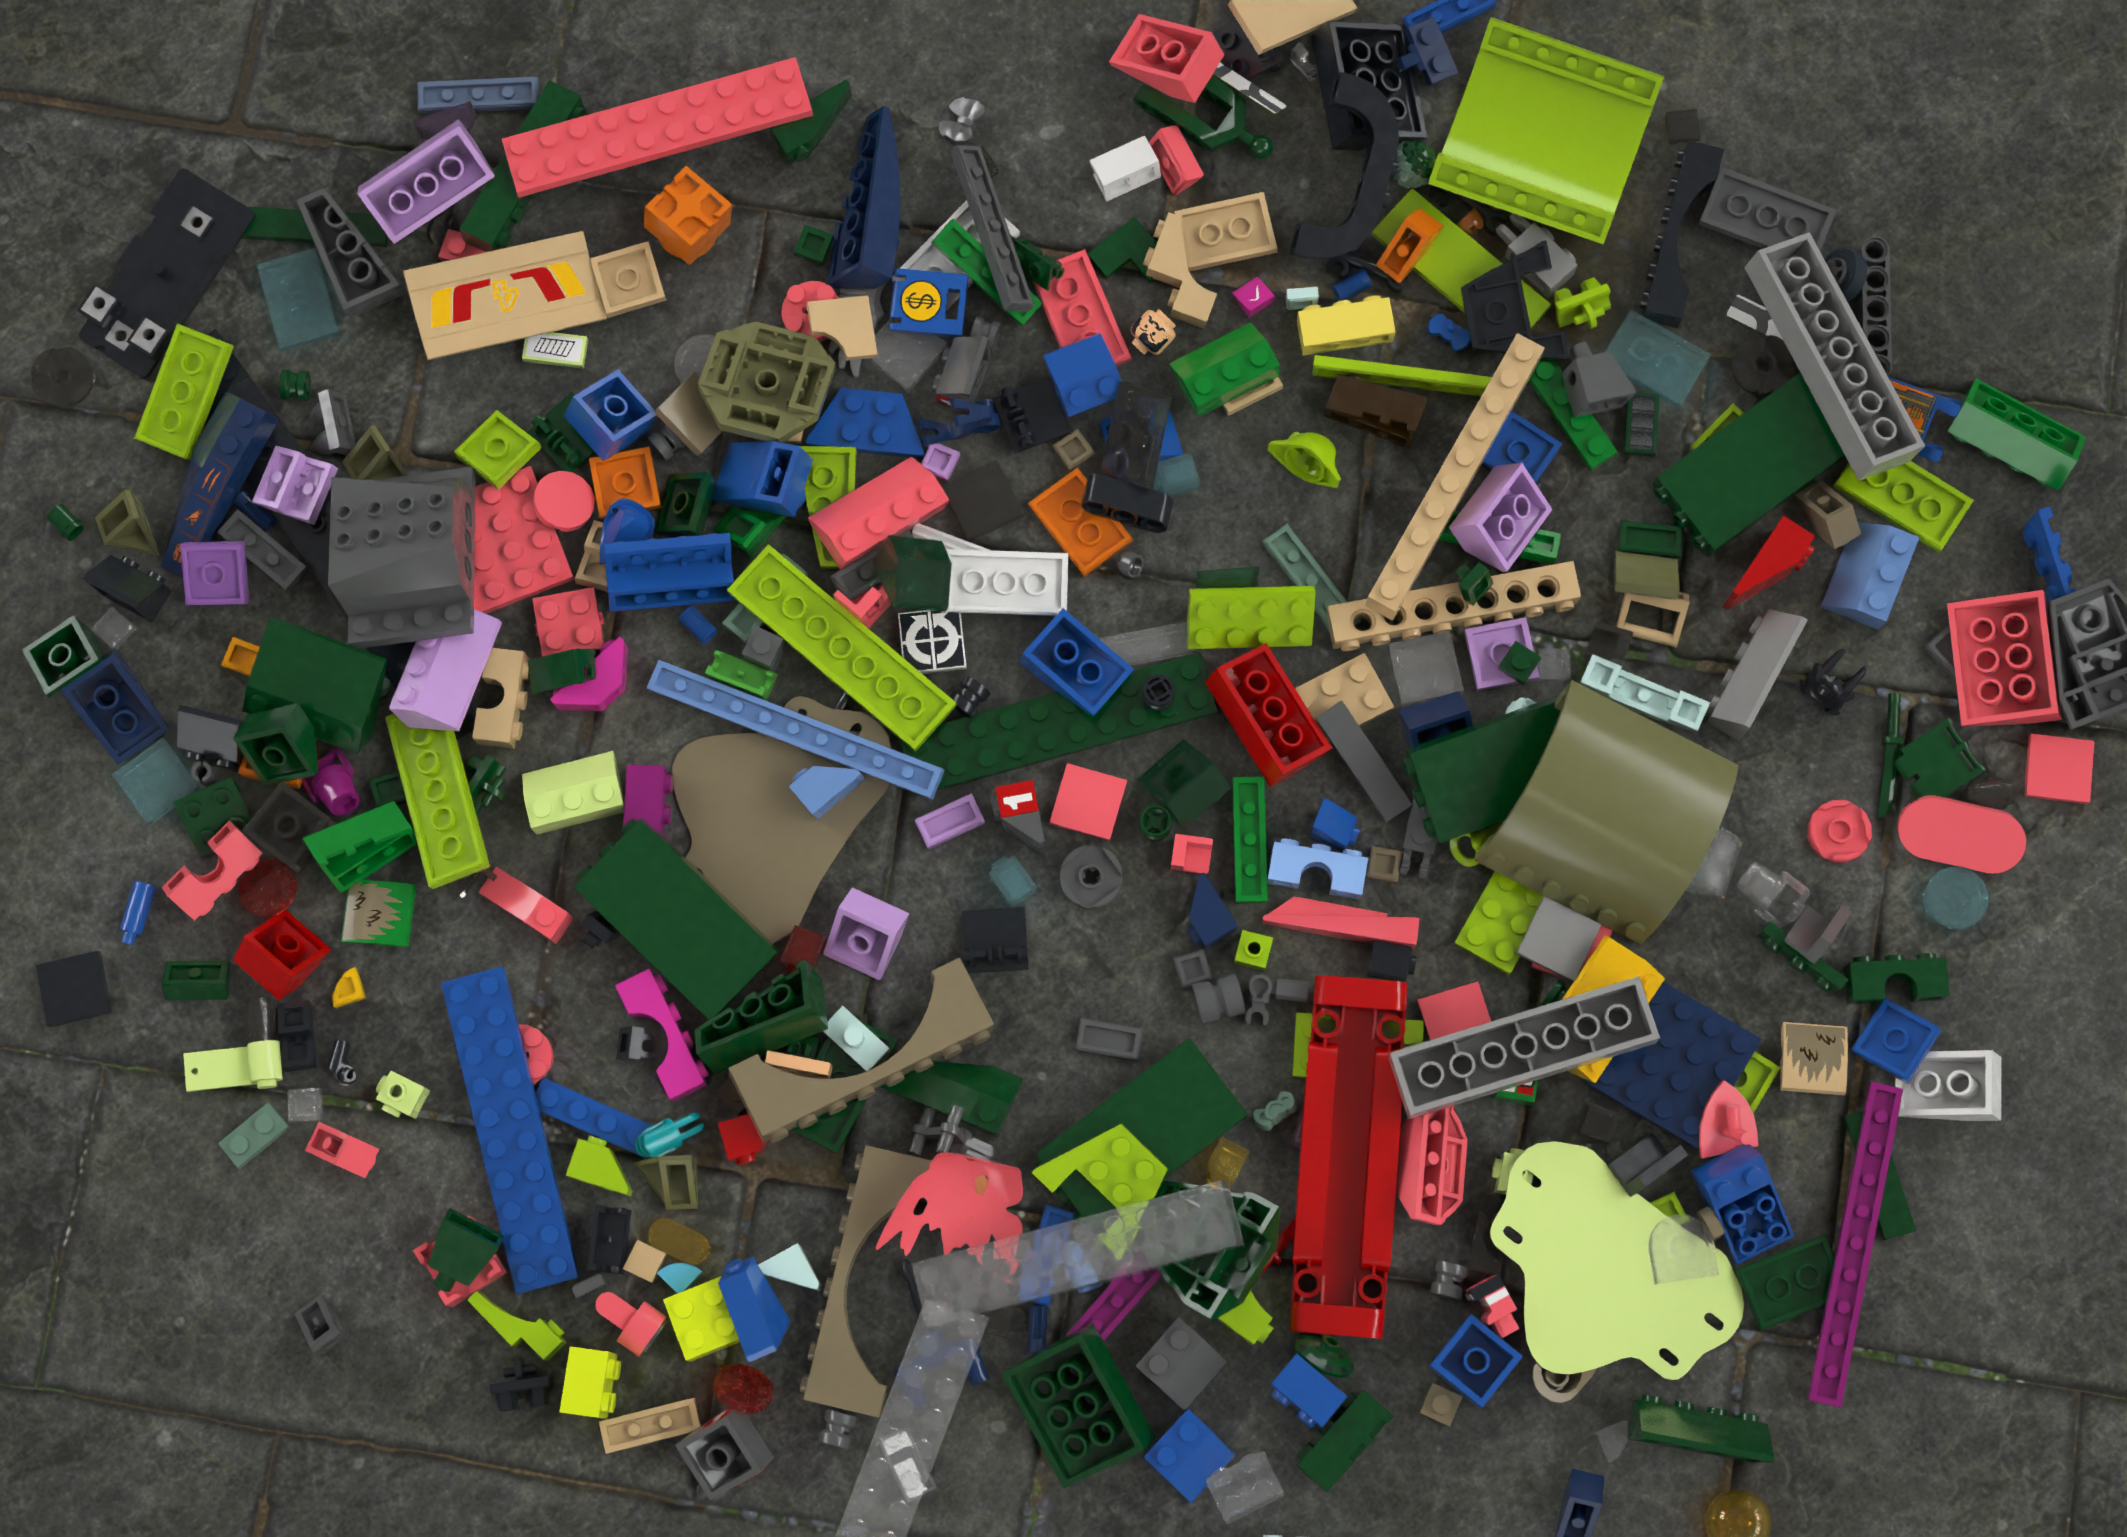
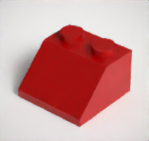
M284 909L244 936L233 961L280 1001L300 987L330 953L331 948Z

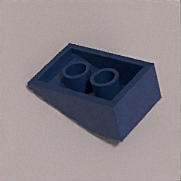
M116 648L104 654L100 664L61 689L62 693L117 765L170 730L142 684Z

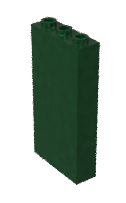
M1800 372L1657 476L1652 484L1654 487L1653 492L1662 504L1667 503L1674 512L1672 515L1676 523L1682 528L1686 527L1693 536L1692 542L1701 553L1705 552L1711 557L1845 459L1846 456Z
M1559 695L1404 750L1407 759L1403 760V765L1407 776L1414 778L1417 788L1413 790V795L1417 806L1424 808L1427 818L1422 821L1428 837L1433 836L1434 840L1442 843L1504 821L1535 771L1552 735L1560 714V710L1554 708Z
M640 818L638 821L632 819L620 831L623 835L616 844L612 841L609 842L598 854L601 859L593 867L588 864L576 876L579 882L574 888L710 1020L721 1013L780 950L645 818Z
M1188 1038L1038 1151L1036 1157L1039 1161L1035 1163V1166L1039 1167L1122 1123L1168 1168L1163 1180H1166L1245 1120L1248 1114L1193 1041ZM1077 1169L1055 1190L1065 1205L1071 1202L1078 1213L1074 1215V1218L1084 1231L1090 1228L1093 1233H1096L1121 1214Z

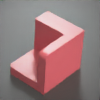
M1175 834L1171 870L1197 874L1205 873L1207 875L1209 873L1213 839Z

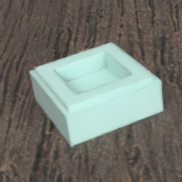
M1318 287L1287 289L1286 308L1288 310L1303 309L1310 305H1317L1319 298Z

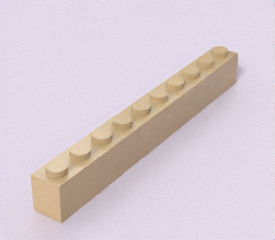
M1518 333L1516 334L1366 601V607L1392 621L1394 620L1539 363L1545 347Z

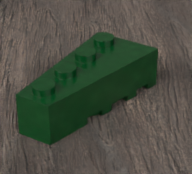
M806 959L796 964L797 970L786 977L781 974L771 980L773 985L761 993L757 994L754 991L744 997L745 1000L736 1009L732 1010L729 1007L694 1029L696 1053L714 1074L725 1071L729 1067L754 1055L762 1056L767 1054V1050H777L828 1029L823 980Z

